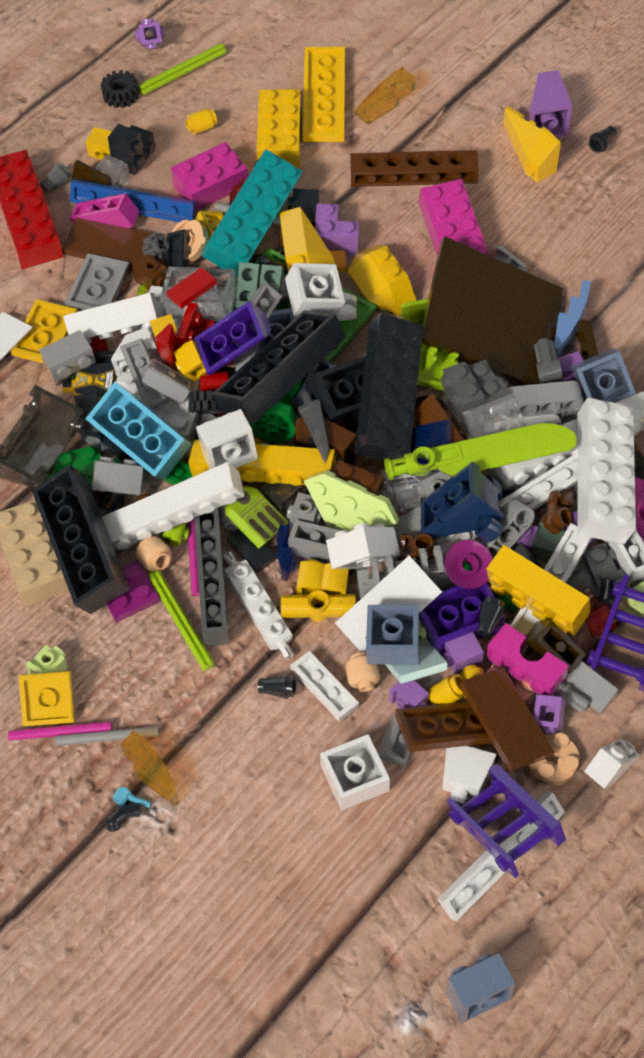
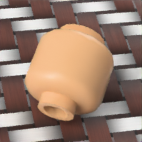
M151 536L139 543L136 550V558L147 570L152 572L155 570L161 571L170 564L172 551L160 538Z
M366 652L353 654L345 665L349 685L352 688L359 689L360 692L374 689V685L381 679L378 664H367Z

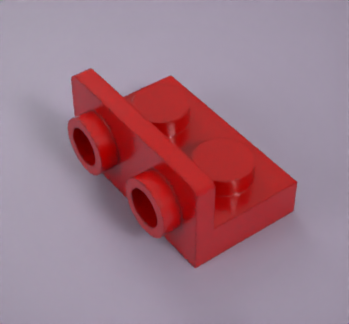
M190 303L186 308L175 336L178 349L186 342L191 340L195 342L194 338L214 325V320L203 319L197 303Z

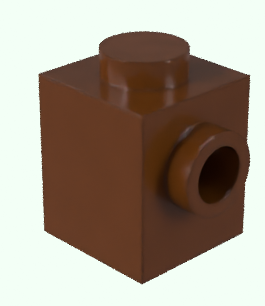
M148 254L132 267L135 282L148 291L151 286L165 287L169 281L167 267Z

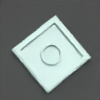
M427 639L419 640V665L385 664L401 684L447 670L446 660Z

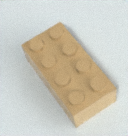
M32 500L1 511L0 543L24 607L68 592L67 584L36 501Z

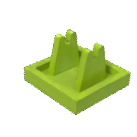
M421 343L417 385L449 392L444 390L441 383L443 369L458 364L459 354L456 352L446 354L435 347Z

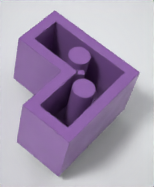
M317 204L315 230L328 250H345L346 255H356L359 248V221H339L338 204Z

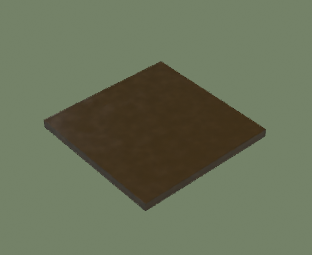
M444 236L440 243L423 320L422 343L435 347L446 354L456 352L459 354L458 359L470 364L486 360L495 375L521 386L540 384L534 344L544 338L553 340V343L555 342L563 288Z

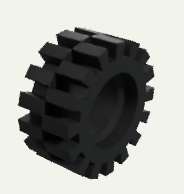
M119 70V73L112 71L113 75L106 74L107 78L103 77L101 82L104 102L108 103L110 107L114 105V108H118V106L124 108V105L129 107L131 102L134 104L136 99L139 98L137 78L134 77V74H129V71L123 73V70ZM118 88H126V89L121 90V91H116V90H115V89H118Z
M215 391L189 392L188 412L222 414L212 395Z

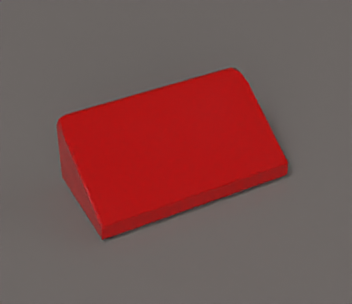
M169 323L154 339L161 362L177 371L178 368L175 364L177 360L173 352L178 350L173 325Z

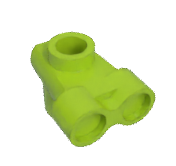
M187 522L176 525L169 531L161 532V537L168 539V544L179 546L182 541L185 542L189 534V528L186 527Z

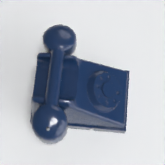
M472 461L421 501V534H428L432 538H439L475 531V535L486 543L496 540L503 530V524L499 521L504 518V514L498 507V500L503 497L500 483L490 475L484 476L480 472L479 466Z

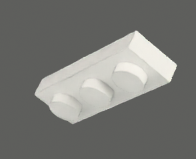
M310 651L290 665V670L339 722L359 707V702Z

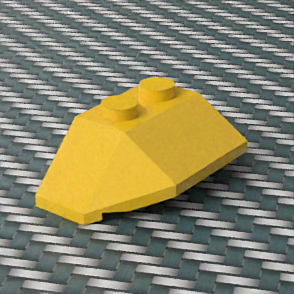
M375 245L356 253L348 269V275L367 301L376 305L377 308L393 312L397 316H401V304L417 301L408 275L387 246Z

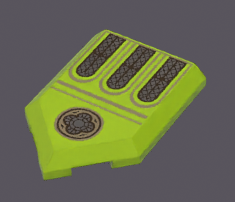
M242 486L244 497L237 499L234 503L226 504L225 514L260 549L283 529L289 521L257 488Z

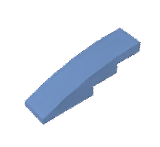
M582 280L580 297L571 296L568 314L559 312L554 342L557 358L561 357L569 347L578 331L577 323L583 319L591 281Z

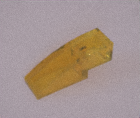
M403 67L399 68L368 94L356 108L355 114L369 125L398 107L399 100L415 90L416 78Z
M133 730L120 744L123 756L135 764L133 769L137 779L176 807L179 801L166 765L147 740Z

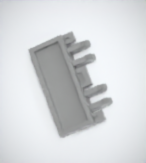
M440 545L433 547L435 562L432 563L427 562L428 556L425 548L418 549L420 562L418 566L442 592L457 586L450 580L445 571L444 561L447 552H443V560ZM390 554L386 555L384 559L385 572L378 571L379 565L376 557L370 558L371 574L368 575L367 567L356 569L360 600L394 570ZM404 560L396 561L395 568Z

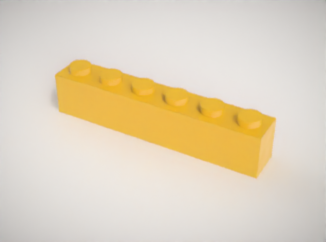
M194 440L188 462L192 477L210 470L203 456L199 440ZM255 444L258 459L236 469L240 473L241 480L246 482L257 481L270 484L306 485L304 480L309 476L326 470L333 472L336 466L335 451L330 449L326 463H324L317 448Z

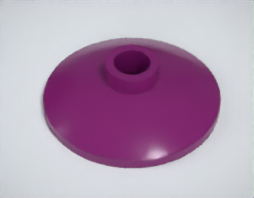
M462 540L455 543L448 550L444 561L445 571L450 580L457 586L465 589L479 588L488 581L486 568L493 558L483 544L474 540ZM463 563H468L471 569L465 570Z

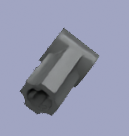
M547 338L538 340L534 344L538 362L536 366L540 384L563 379L559 358L557 359L553 340H548Z

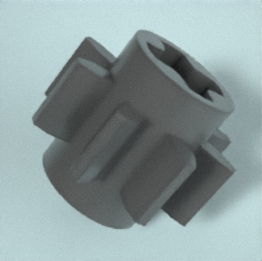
M153 233L143 239L145 243L142 248L144 255L148 254L157 261L166 256L169 243L164 236L158 237L157 233Z

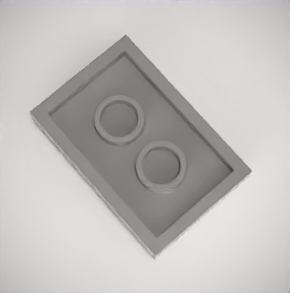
M88 253L66 299L65 306L75 308L80 312L114 303L129 271V262Z

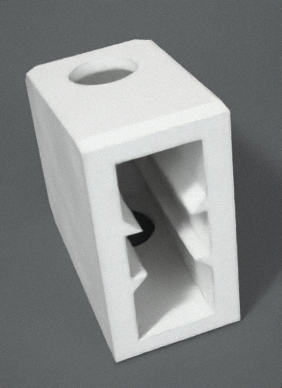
M469 746L447 748L442 789L451 792L450 797L461 807L465 804L467 797L473 798L482 792L490 776L489 769L495 765L496 754Z

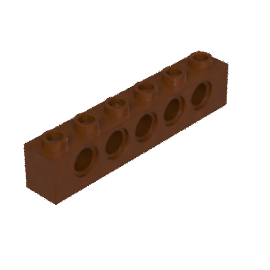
M477 150L350 153L351 187L437 185L462 179L463 184H478Z

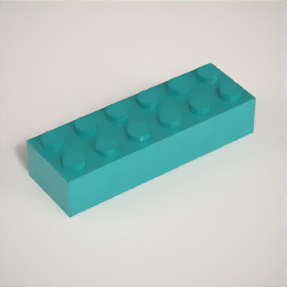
M265 149L207 242L201 256L238 278L239 262L249 263L303 171Z

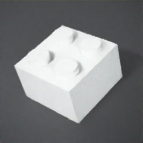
M294 263L285 281L293 316L297 317L302 311L308 310L336 314L337 317L345 304L336 264Z
M241 409L196 426L203 456L210 469L226 462L237 468L258 459L252 429Z
M368 523L353 526L354 530L350 532L349 530L336 532L335 537L326 540L332 569L370 567V558L376 557L378 563L384 562L386 555L390 554L392 559L400 556L394 527H384L383 524H375L370 527Z
M368 734L320 753L321 768L341 811L389 792L390 778Z

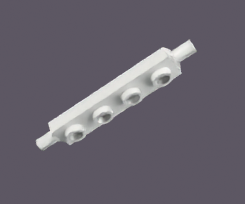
M231 551L228 554L225 553L223 558L229 565L227 569H224L225 576L270 650L280 649L285 660H289V657L291 659L295 655L288 645L292 641V633L247 560L237 562Z

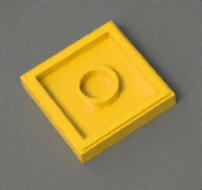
M71 670L20 674L18 676L23 726L75 722Z

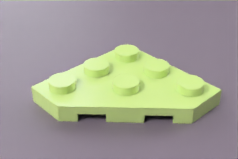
M326 470L309 476L304 480L328 528L341 531L349 530L350 532L354 530L353 526L368 523L369 527L375 524H383L384 527H389L397 524L400 520L389 498L382 495L376 496L366 491L367 488L359 484L337 478L333 472Z

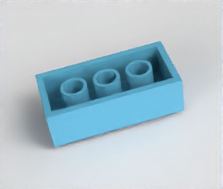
M117 382L112 384L86 417L87 421L149 473L163 481L193 444L128 389Z

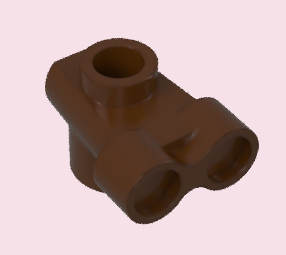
M557 491L549 493L547 513L542 517L544 527L551 534H559L562 527H567L572 523V514L570 512L572 503L564 500L562 494Z
M402 534L398 561L405 560L408 556L419 559L418 549L425 548L427 552V561L435 559L433 547L438 545V542L433 541L432 537L428 534H419L415 538L414 535Z

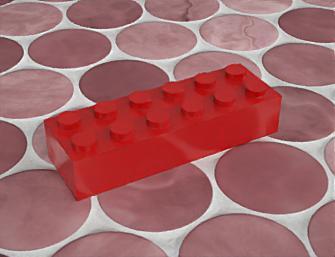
M27 149L0 156V208L21 269L64 258L58 234Z

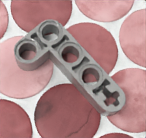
M576 381L504 387L502 389L506 394V400L491 406L493 416L497 419L559 414L561 423L565 424L577 419V413L584 402L580 384Z

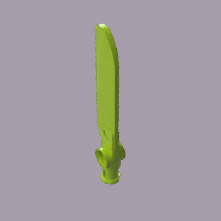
M539 423L437 447H419L414 452L404 454V457L393 460L386 458L384 459V464L389 480L404 474L409 476H426L431 471L437 469L453 477L472 461L479 466L480 471L567 452L575 448L577 438L573 431L564 426L554 423ZM417 459H426L428 464L422 465L417 462Z

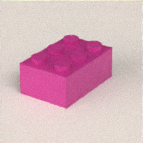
M226 142L171 167L173 186L184 200L196 202L195 211L239 191L248 178L246 166Z

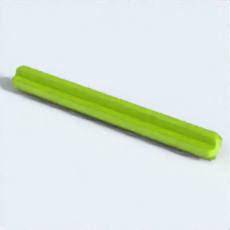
M218 44L139 84L138 89L140 93L146 95L225 55V46Z
M160 570L151 572L149 580L203 671L213 668L214 660Z

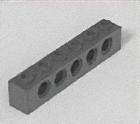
M216 508L213 512L204 513L194 518L202 635L205 646L229 644L219 509Z

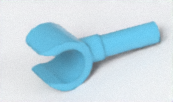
M126 787L118 788L113 794V801L120 806L124 805L127 800L147 808L151 804L150 801L133 795Z

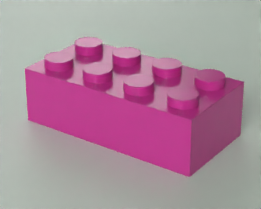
M462 179L420 188L418 203L437 257L440 243L444 236L488 255L487 247Z

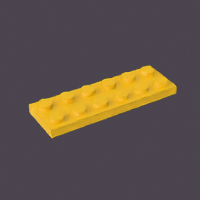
M305 47L303 142H344L345 47Z

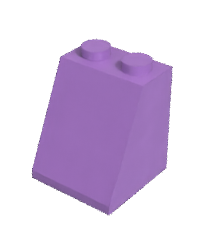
M555 70L538 73L529 121L533 120L536 122L538 128L545 127L556 138L568 136L572 103L560 72Z

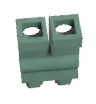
M239 262L236 308L238 309L250 301L259 288V282L260 286L266 282L281 294L285 269L282 266L262 264L261 267L259 264ZM280 301L273 311L279 310Z

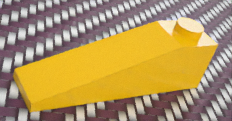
M509 106L505 107L503 123L526 175L537 183L556 173L561 142L545 127L538 128L533 120L526 121L521 113Z
M301 207L279 213L288 273L294 263L335 264L332 254Z

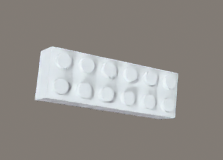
M587 398L577 413L578 535L625 544L636 530L633 407Z

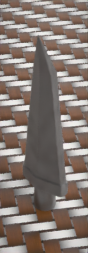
M306 392L302 394L304 404L298 407V410L324 463H326L330 448L321 407L322 404L320 399L312 400L311 394Z

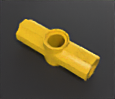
M317 590L309 595H281V617H310V619L317 622L324 621L327 617H342L355 605V594L327 595L325 592ZM317 604L323 605L320 608L314 607Z

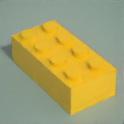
M300 89L259 90L257 162L265 149L293 166L300 168Z
M505 545L501 547L486 568L489 585H491L490 588L500 596H503V594L512 598L511 602L521 609L526 607L533 612L532 615L539 621L551 620L566 635L574 637L590 614L589 597Z

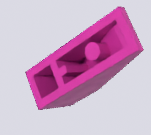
M125 193L76 203L69 219L71 222H75L77 217L131 228L136 223L140 211Z

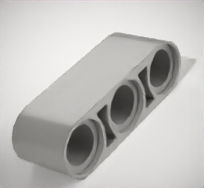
M518 500L509 501L500 510L504 514V518L499 521L503 524V533L496 540L486 543L478 536L474 540L483 544L489 550L493 559L503 545L511 548L534 520V512Z

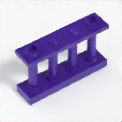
M624 574L622 582L616 581L612 595L616 596L597 650H591L587 663L591 665L590 668L594 671L597 665H601L636 678L635 681L640 682L638 690L644 692V667L640 666L639 669L601 655L606 641L644 655V644L610 632L614 618L644 629V618L618 609L622 596L644 603V592L627 587L629 576Z
M496 764L489 769L492 778L491 785L460 807L451 797L447 799L451 810L448 814L457 826L461 824L495 858L494 861L502 872L508 871L516 878L519 876L514 861L544 839H551L559 846L566 841V837L561 823ZM503 793L506 796L505 801L476 822L468 815L494 795ZM512 808L514 810L518 808L521 811L522 815L492 837L484 831L486 827ZM528 823L530 825L534 823L537 826L538 830L509 852L506 853L499 846Z

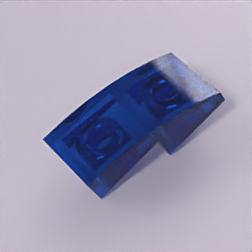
M280 524L277 534L278 567L282 580L287 581L289 572H294L296 559L293 558L292 548H289L288 544L290 536L289 526Z

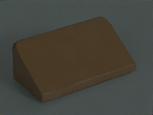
M79 160L75 161L71 181L76 179L112 186L110 176Z

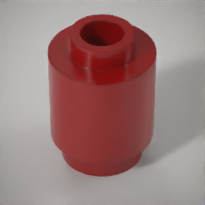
M228 371L214 372L211 375L207 373L200 375V390L216 391L231 376H228Z

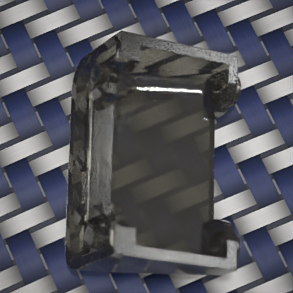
M37 385L29 393V396L33 397L32 401L23 407V415L3 443L0 444V479L33 488L48 479V473L76 432L80 433L86 423L83 420V409Z

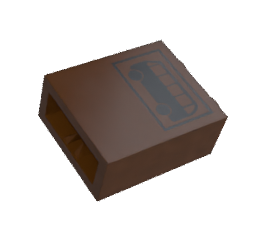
M300 416L295 423L296 447L317 448L303 418ZM324 418L329 448L335 451L336 464L338 461L354 465L356 462V434Z

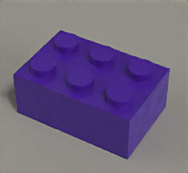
M487 582L475 589H465L456 586L443 591L419 613V620L426 630V639L440 655L445 652V642L473 632L477 640L488 637L477 632L481 602L484 601L485 597L495 598ZM504 613L493 630L492 635L498 633L504 626Z

